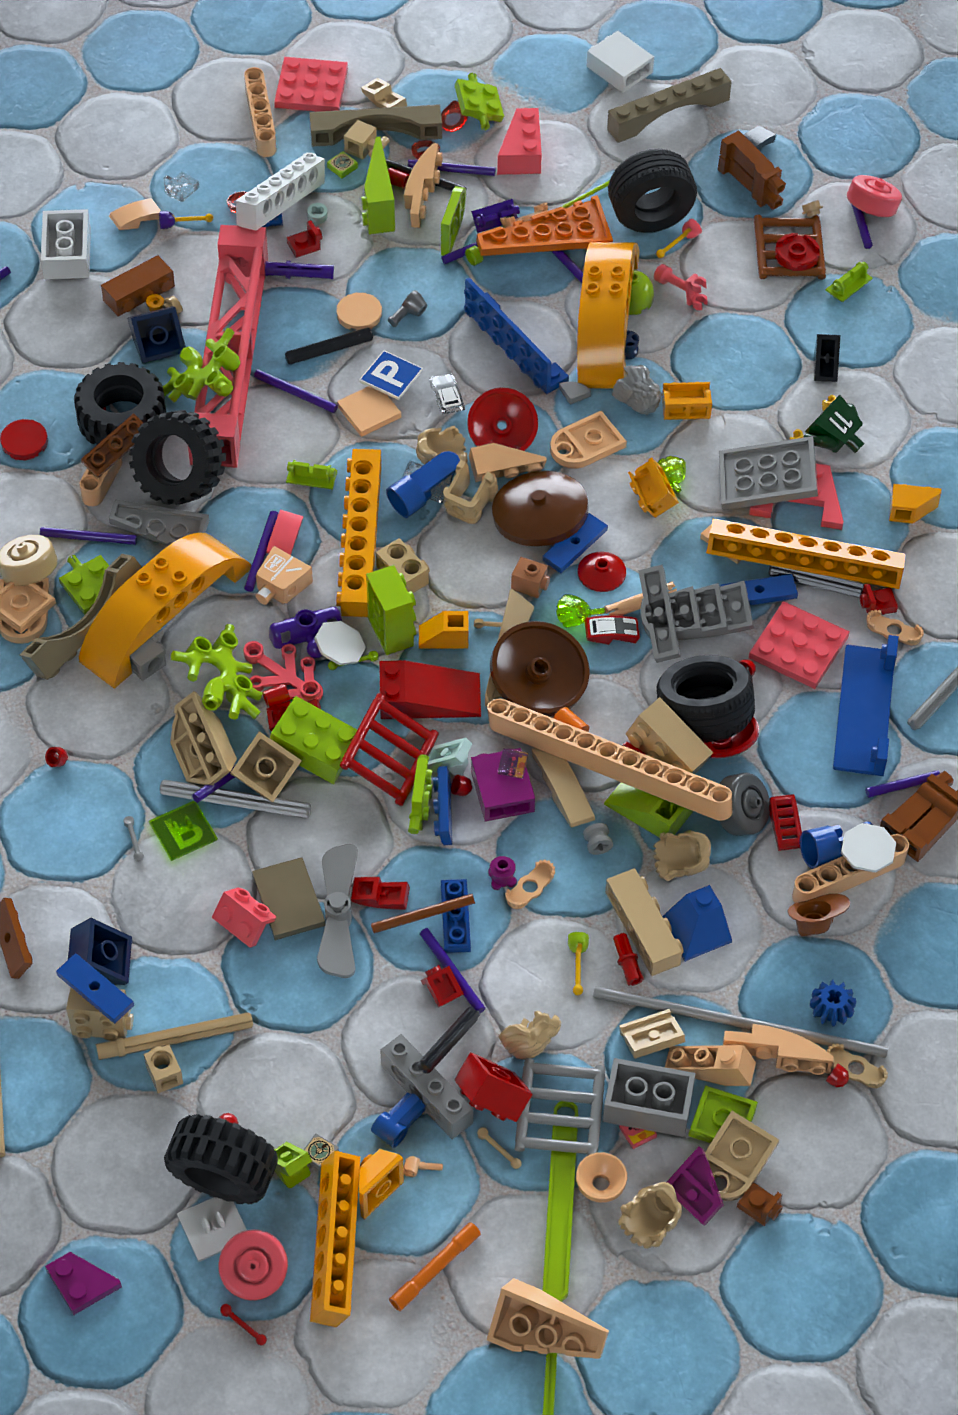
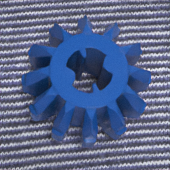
M832 980L828 986L822 981L819 989L815 988L812 991L810 1008L813 1009L812 1014L814 1017H821L822 1024L830 1021L832 1027H834L838 1021L844 1025L847 1018H851L854 1015L856 998H853L852 989L845 990L844 982L838 986Z

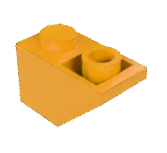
M893 484L889 521L915 523L938 508L941 488Z
M442 611L419 625V649H468V611Z

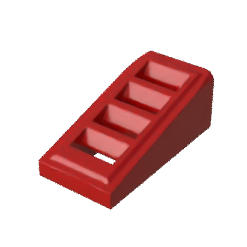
M795 795L770 797V818L778 851L799 849L802 830ZM791 816V818L779 819V817ZM793 826V828L781 829V827ZM795 835L796 837L791 839H782V836Z

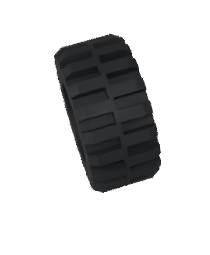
M118 362L116 365H111V363L105 364L101 369L97 367L92 370L91 375L87 374L82 379L74 394L79 430L86 437L87 441L93 445L96 443V446L133 413L143 423H147L148 419L153 416L166 413L164 390L155 374H150L148 369L144 367L139 368L137 364L133 363L125 365L124 362ZM120 401L138 404L135 408L122 413H112L103 410L104 407Z
M186 410L171 411L151 417L147 423H143L138 428L140 433L134 434L131 440L134 446L129 448V455L132 456L133 460L129 462L130 469L134 468L135 475H133L135 482L140 481L142 484L140 489L144 493L150 492V498L155 501L161 500L163 504L167 505L185 504L208 495L212 492V488L216 487L220 482V478L217 476L223 475L225 467L221 465L223 461H226V453L221 451L224 443L223 440H218L216 435L219 432L215 427L210 428V421L205 417L199 419V414L194 412L187 413ZM171 435L178 436L184 440L192 453V470L184 480L171 475L163 463L162 449L165 441Z
M194 1114L192 1116L188 1115L178 1122L165 1153L164 1162L166 1169L172 1173V1176L180 1179L183 1184L193 1187L194 1190L200 1193L203 1192L210 1197L220 1198L228 1202H236L237 1204H253L264 1198L278 1164V1156L274 1147L267 1143L266 1139L257 1136L250 1129H245L239 1124L230 1123L222 1118L217 1119L209 1115L201 1116Z

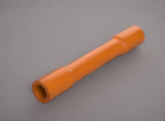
M469 1222L461 1229L443 1250L389 1298L393 1307L398 1311H402L419 1294L421 1289L481 1235L478 1227Z

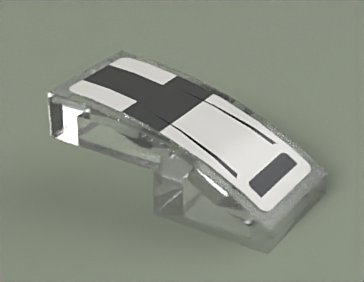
M452 373L429 378L430 387L436 396L437 406L442 415L465 410L461 393Z

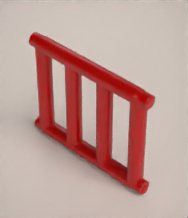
M377 693L345 752L340 767L344 770L351 769L395 798L397 805L403 806L414 786L417 760L420 755L429 756L439 732L434 729L428 730L386 702L383 694ZM379 710L425 739L421 749L419 750L375 721L374 719ZM369 729L413 757L415 761L411 769H408L364 740ZM361 749L405 778L401 789H398L354 760L358 750Z

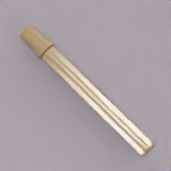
M247 1012L128 1038L120 1037L113 1041L96 1044L98 1058L102 1060L116 1056L123 1057L126 1054L145 1051L158 1046L163 1047L168 1044L173 1045L250 1029L253 1027V1020L251 1014Z

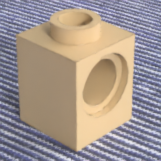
M170 1044L163 1047H154L144 1054L146 1068L158 1094L183 1084L182 1072ZM160 1065H168V1067L164 1069L157 1068Z

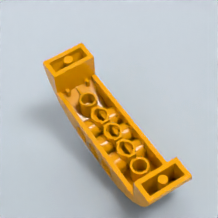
M590 242L587 248L578 316L577 376L578 383L588 388L613 389L618 379L626 377L624 370L626 366L625 344L634 269H638L640 254L639 246L636 242Z
M193 533L176 540L130 577L108 599L85 636L78 658L79 662L115 689L132 674L130 655L222 575L236 583L250 571L252 565L207 533Z

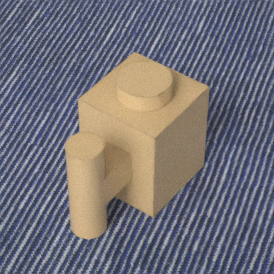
M357 120L344 135V151L362 160L369 153L371 158L375 138L377 137L376 127ZM386 136L381 138L383 149L390 142Z

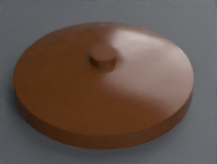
M554 471L530 472L510 480L497 492L492 504L493 520L497 530L508 540L525 546H547L568 539L583 526L589 511L588 498L583 486L574 478Z
M530 621L513 626L500 637L490 659L491 678L501 697L548 717L554 716L564 707L571 709L580 700L589 682V662L580 643L566 630L547 622Z

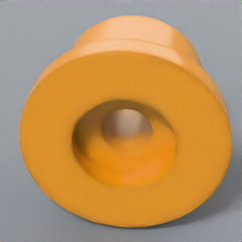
M152 294L147 297L146 305L149 307L150 312L163 309L164 298L161 295Z

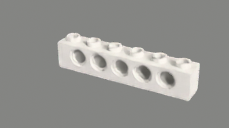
M305 153L237 199V226L256 231L324 184L325 158L318 157L314 153Z

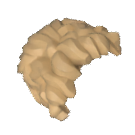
M455 426L446 428L444 431L441 428L427 429L418 436L417 458L425 465L440 453L451 451L456 453L460 460L467 463V453L464 452L466 450L464 446L466 440Z
M692 830L677 835L663 832L660 834V841L653 845L655 848L654 852L656 853L653 855L654 859L659 860L655 863L656 872L659 873L660 878L666 881H670L675 877L692 876L705 871L710 864L711 843L703 833Z
M535 1011L533 1021L530 1022L524 1018L520 1024L509 1025L499 1034L498 1038L509 1054H512L515 1058L523 1060L534 1058L542 1053L547 1044L551 1042V1038L558 1034L561 1021L557 1015H554L551 1019L548 1014Z
M660 1182L641 1189L638 1195L633 1198V1201L620 1207L622 1216L618 1223L621 1229L625 1230L624 1234L626 1236L632 1235L630 1241L633 1244L637 1243L638 1246H644L646 1249L659 1247L664 1237H666V1233L676 1227L682 1213L681 1204L677 1202L675 1189L667 1182Z

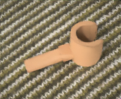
M410 1156L405 1161L403 1172L405 1176L416 1177L418 1169L442 1171L443 1164L425 1163L415 1156Z

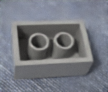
M614 1058L604 1104L603 1122L685 1137L696 1073Z

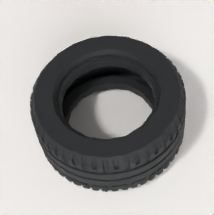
M701 655L676 662L662 674L656 686L657 699L660 697L703 743L724 740L738 734L745 729L755 714L752 676L742 664L728 657ZM714 697V698H710V699L698 700V699H701V698Z

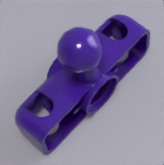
M335 606L316 611L300 610L296 613L295 617L272 623L269 627V638L277 649H282L286 644L296 645L307 642L306 649L308 655L312 658H320L322 655L314 638L322 624L326 623L327 620L336 618L337 621H342L341 613ZM290 631L291 639L286 643H282L281 633Z

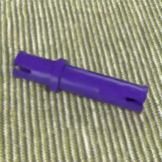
M286 260V263L266 261L265 276H285L286 279L291 277L334 279V265L291 263Z

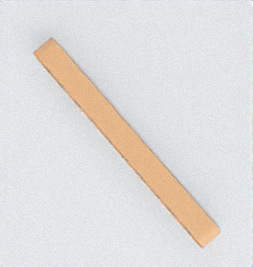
M494 699L487 706L489 726L494 732L714 820H726L733 813L732 792L724 785L505 699Z

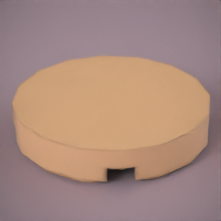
M356 292L342 298L337 305V319L344 328L349 330L351 328L361 330L367 327L372 329L378 325L382 316V306L379 300L367 293Z

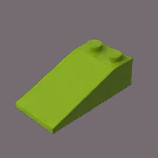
M380 136L375 138L364 186L365 196L361 197L362 210H365V212L361 213L362 224L367 226L369 235L395 231V199Z

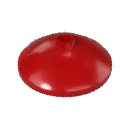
M494 388L481 394L472 404L467 419L468 432L476 447L495 443L525 451L536 437L538 415L532 402L521 392L511 388ZM503 422L506 424V428L501 430L497 424Z
M753 717L745 729L738 734L724 740L704 743L713 752L710 758H729L748 750L759 737L758 722Z

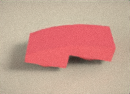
M284 510L279 511L266 550L267 554L270 553L274 546L289 555L292 554L303 516Z

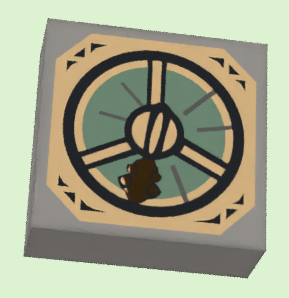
M315 1133L304 1150L308 1152L312 1159V1162L309 1164L321 1171V1163L334 1150L339 1151V1147Z

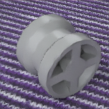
M604 823L592 824L583 831L584 839L588 841L587 848L590 854H603L613 847V841L611 837H608L609 828Z

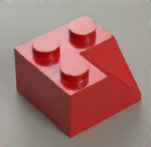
M472 1052L469 1053L454 1079L461 1088L460 1093L470 1100L468 1103L472 1107L483 1111L485 1108L502 1121L508 1118L517 1122L533 1095L514 1071Z

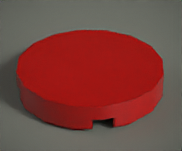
M790 233L781 237L776 243L775 258L786 269L792 271L808 270L815 266L819 260L820 246L816 240L808 235L800 236L798 233Z
M30 419L13 421L2 430L0 442L5 454H9L15 460L25 461L36 458L42 450L44 452L47 448L48 436L46 429L41 423Z

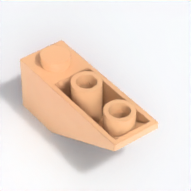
M495 443L472 447L469 452V460L475 482L482 481L487 472L492 473L495 478L504 476L505 478H514L519 473L541 471L547 461L545 456Z
M744 1045L672 1046L669 1048L665 1063L666 1068L696 1073L695 1079L723 1086H751L756 1061Z

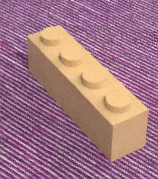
M634 868L606 879L605 893L651 976L679 966L681 964V956L684 953L683 946L678 938L675 939L673 937L668 919L666 917L663 918L659 912L660 906L657 899L650 896L645 878L639 876Z

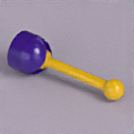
M159 211L160 229L171 228L175 222L213 221V215L210 213L205 216L175 217L169 211Z

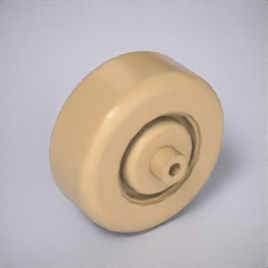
M42 535L18 537L0 549L1 577L6 583L13 582L15 586L37 583L48 577L57 566L58 558L53 544Z

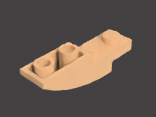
M433 143L418 159L405 187V209H411V227L420 228L421 219L426 218L424 201H428L429 192L434 193L435 184L440 182V170L437 169L438 166H442L443 154L439 153L438 143Z
M759 1024L752 1025L751 1033L724 1032L723 1045H744L751 1056H756L759 1059L776 1058V1068L787 1072H795L797 1070L808 1071L815 1075L831 1073L833 1055L812 1041L797 1034Z

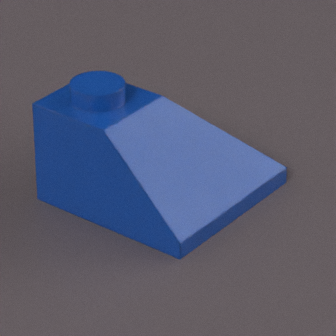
M710 885L686 894L662 916L668 919L673 937L675 939L678 938L683 946L684 953L682 958L684 962L732 943L723 907Z

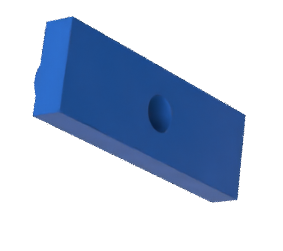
M588 513L583 526L568 539L551 547L543 555L542 561L559 573H562L608 530V525L591 513Z
M792 574L744 581L750 605L791 600L798 597V591ZM733 583L721 584V586H725V585H729V584H733Z
M439 766L437 768V777H433L434 792H438V799L433 800L434 812L438 814V820L434 821L435 836H440L441 842L445 846L452 845L451 778L448 767Z
M467 879L441 880L442 902L468 895ZM466 906L442 913L444 951L446 953L471 952L469 907Z
M76 953L56 970L59 978L114 1024L134 1007L132 999Z

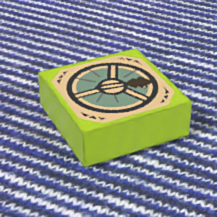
M342 151L327 161V168L342 179L358 168V162Z

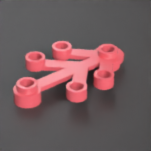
M250 641L245 644L243 651L246 661L251 664L259 663L276 675L266 677L254 675L250 677L253 685L252 688L261 692L264 687L279 686L281 684L291 685L295 689L288 690L290 699H294L297 696L306 702L316 698L318 701L321 700L323 688L314 680V671L316 669L314 658L307 656L300 661L301 671L304 672L305 681L296 676L295 658L297 651L293 644H286L281 649L286 669L264 655L261 643Z

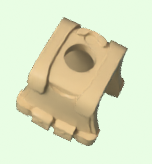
M460 460L456 466V475L449 488H444L443 496L446 500L444 506L449 515L469 524H475L482 517V510L489 501L493 502L498 492V482L492 473L487 472L471 502L460 498L470 485L468 464Z

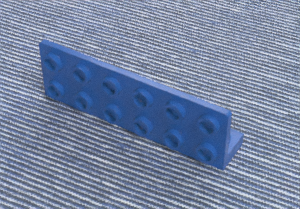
M471 278L465 279L464 310L466 314L478 323L482 331H486L493 342L505 351L509 359H513L520 370L532 379L537 388H541L547 395L558 389L560 383L569 382L567 373L556 362L551 364L549 358L512 322L488 292L484 293Z
M889 635L887 645L882 644L881 649L856 645H846L833 761L834 770L884 777L889 747L888 727L893 673L897 658L899 636Z

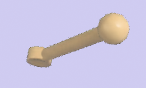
M482 619L474 620L475 628H482L483 626L501 627L502 622H486Z
M481 1127L478 1129L477 1135L479 1139L488 1141L511 1162L512 1168L518 1169L521 1167V1160L511 1156L491 1138L486 1128Z

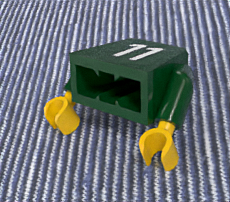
M840 394L837 398L834 395L828 396V401H822L823 412L805 430V435H803L800 429H796L793 431V437L789 438L791 440L813 436L815 446L831 450L835 453L844 445L856 453L865 444L855 435L863 425L856 407L853 404L847 403Z

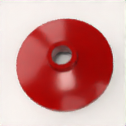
M594 552L588 554L580 561L578 577L585 587L597 592H608L618 588L624 582L626 567L624 562L612 553Z

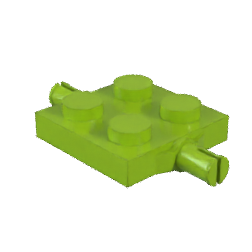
M473 72L468 74L469 80L457 78L454 86L461 114L478 119L482 130L490 128L488 121L501 123L504 113L497 87L479 83L477 74H473Z
M72 555V558L70 556L67 562L72 566L73 570L59 577L61 586L84 615L94 604L103 583L104 572L109 567L101 555L83 564L76 555Z
M420 755L417 760L411 801L412 812L409 814L408 832L411 834H418L419 830L423 829V822L429 820V799H432L433 770L428 769L429 756Z

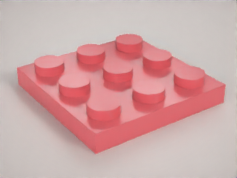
M284 57L274 101L275 108L316 112L340 110L348 62Z
M783 601L749 652V659L816 689L848 639L850 631Z

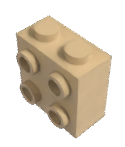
M70 987L66 1010L72 1035L80 1038L100 1037L109 1041L120 1037L126 1038L127 1030H132L134 1016L130 1013L131 1009L114 1024ZM120 989L124 994H126V991L124 989Z

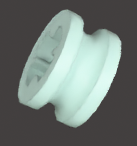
M313 203L308 207V220H312L313 224H322L327 220V207L325 205Z

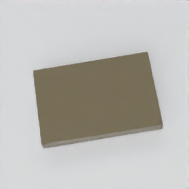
M302 857L252 871L262 904L266 905L270 912L276 916L275 921L269 923L275 940L326 925Z

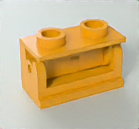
M710 382L663 383L662 405L664 420L711 419L712 399Z
M652 457L648 459V462L635 470L636 476L630 471L628 472L632 480L629 483L630 487L636 495H639L638 504L645 513L648 511L656 518L679 503L663 468Z

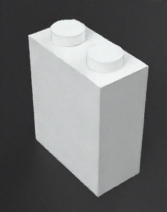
M619 31L607 36L603 41L592 46L587 51V67L622 93L653 73L654 56Z

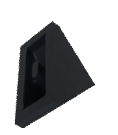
M817 334L814 350V381L838 382L841 335Z

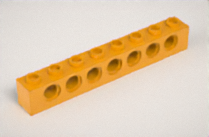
M352 449V458H347V473H351V475L346 477L345 489L349 491V496H344V510H348V514H343L342 526L343 529H346V533L341 534V548H345V552L340 553L339 566L343 567V572H338V587H342V591L337 592L336 606H341V616L368 617L366 574L373 572L375 566L382 466L381 450Z
M719 519L712 520L706 554L895 589L900 588L905 563V554Z

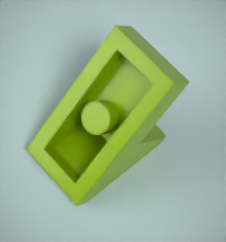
M287 1141L275 1149L278 1156L275 1173L286 1187L290 1189L311 1175L307 1165L312 1162V1159L307 1151Z

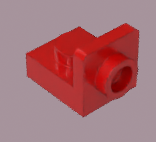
M312 220L307 221L306 231L287 237V244L296 258L321 250L320 240L323 239L319 227H315Z
M864 584L863 593L860 594L859 599L861 607L866 609L867 614L871 610H881V615L897 612L898 605L890 587L872 591L870 584Z
M437 965L426 971L427 977L420 980L422 985H427L438 1008L464 995L450 966L441 969L440 965Z

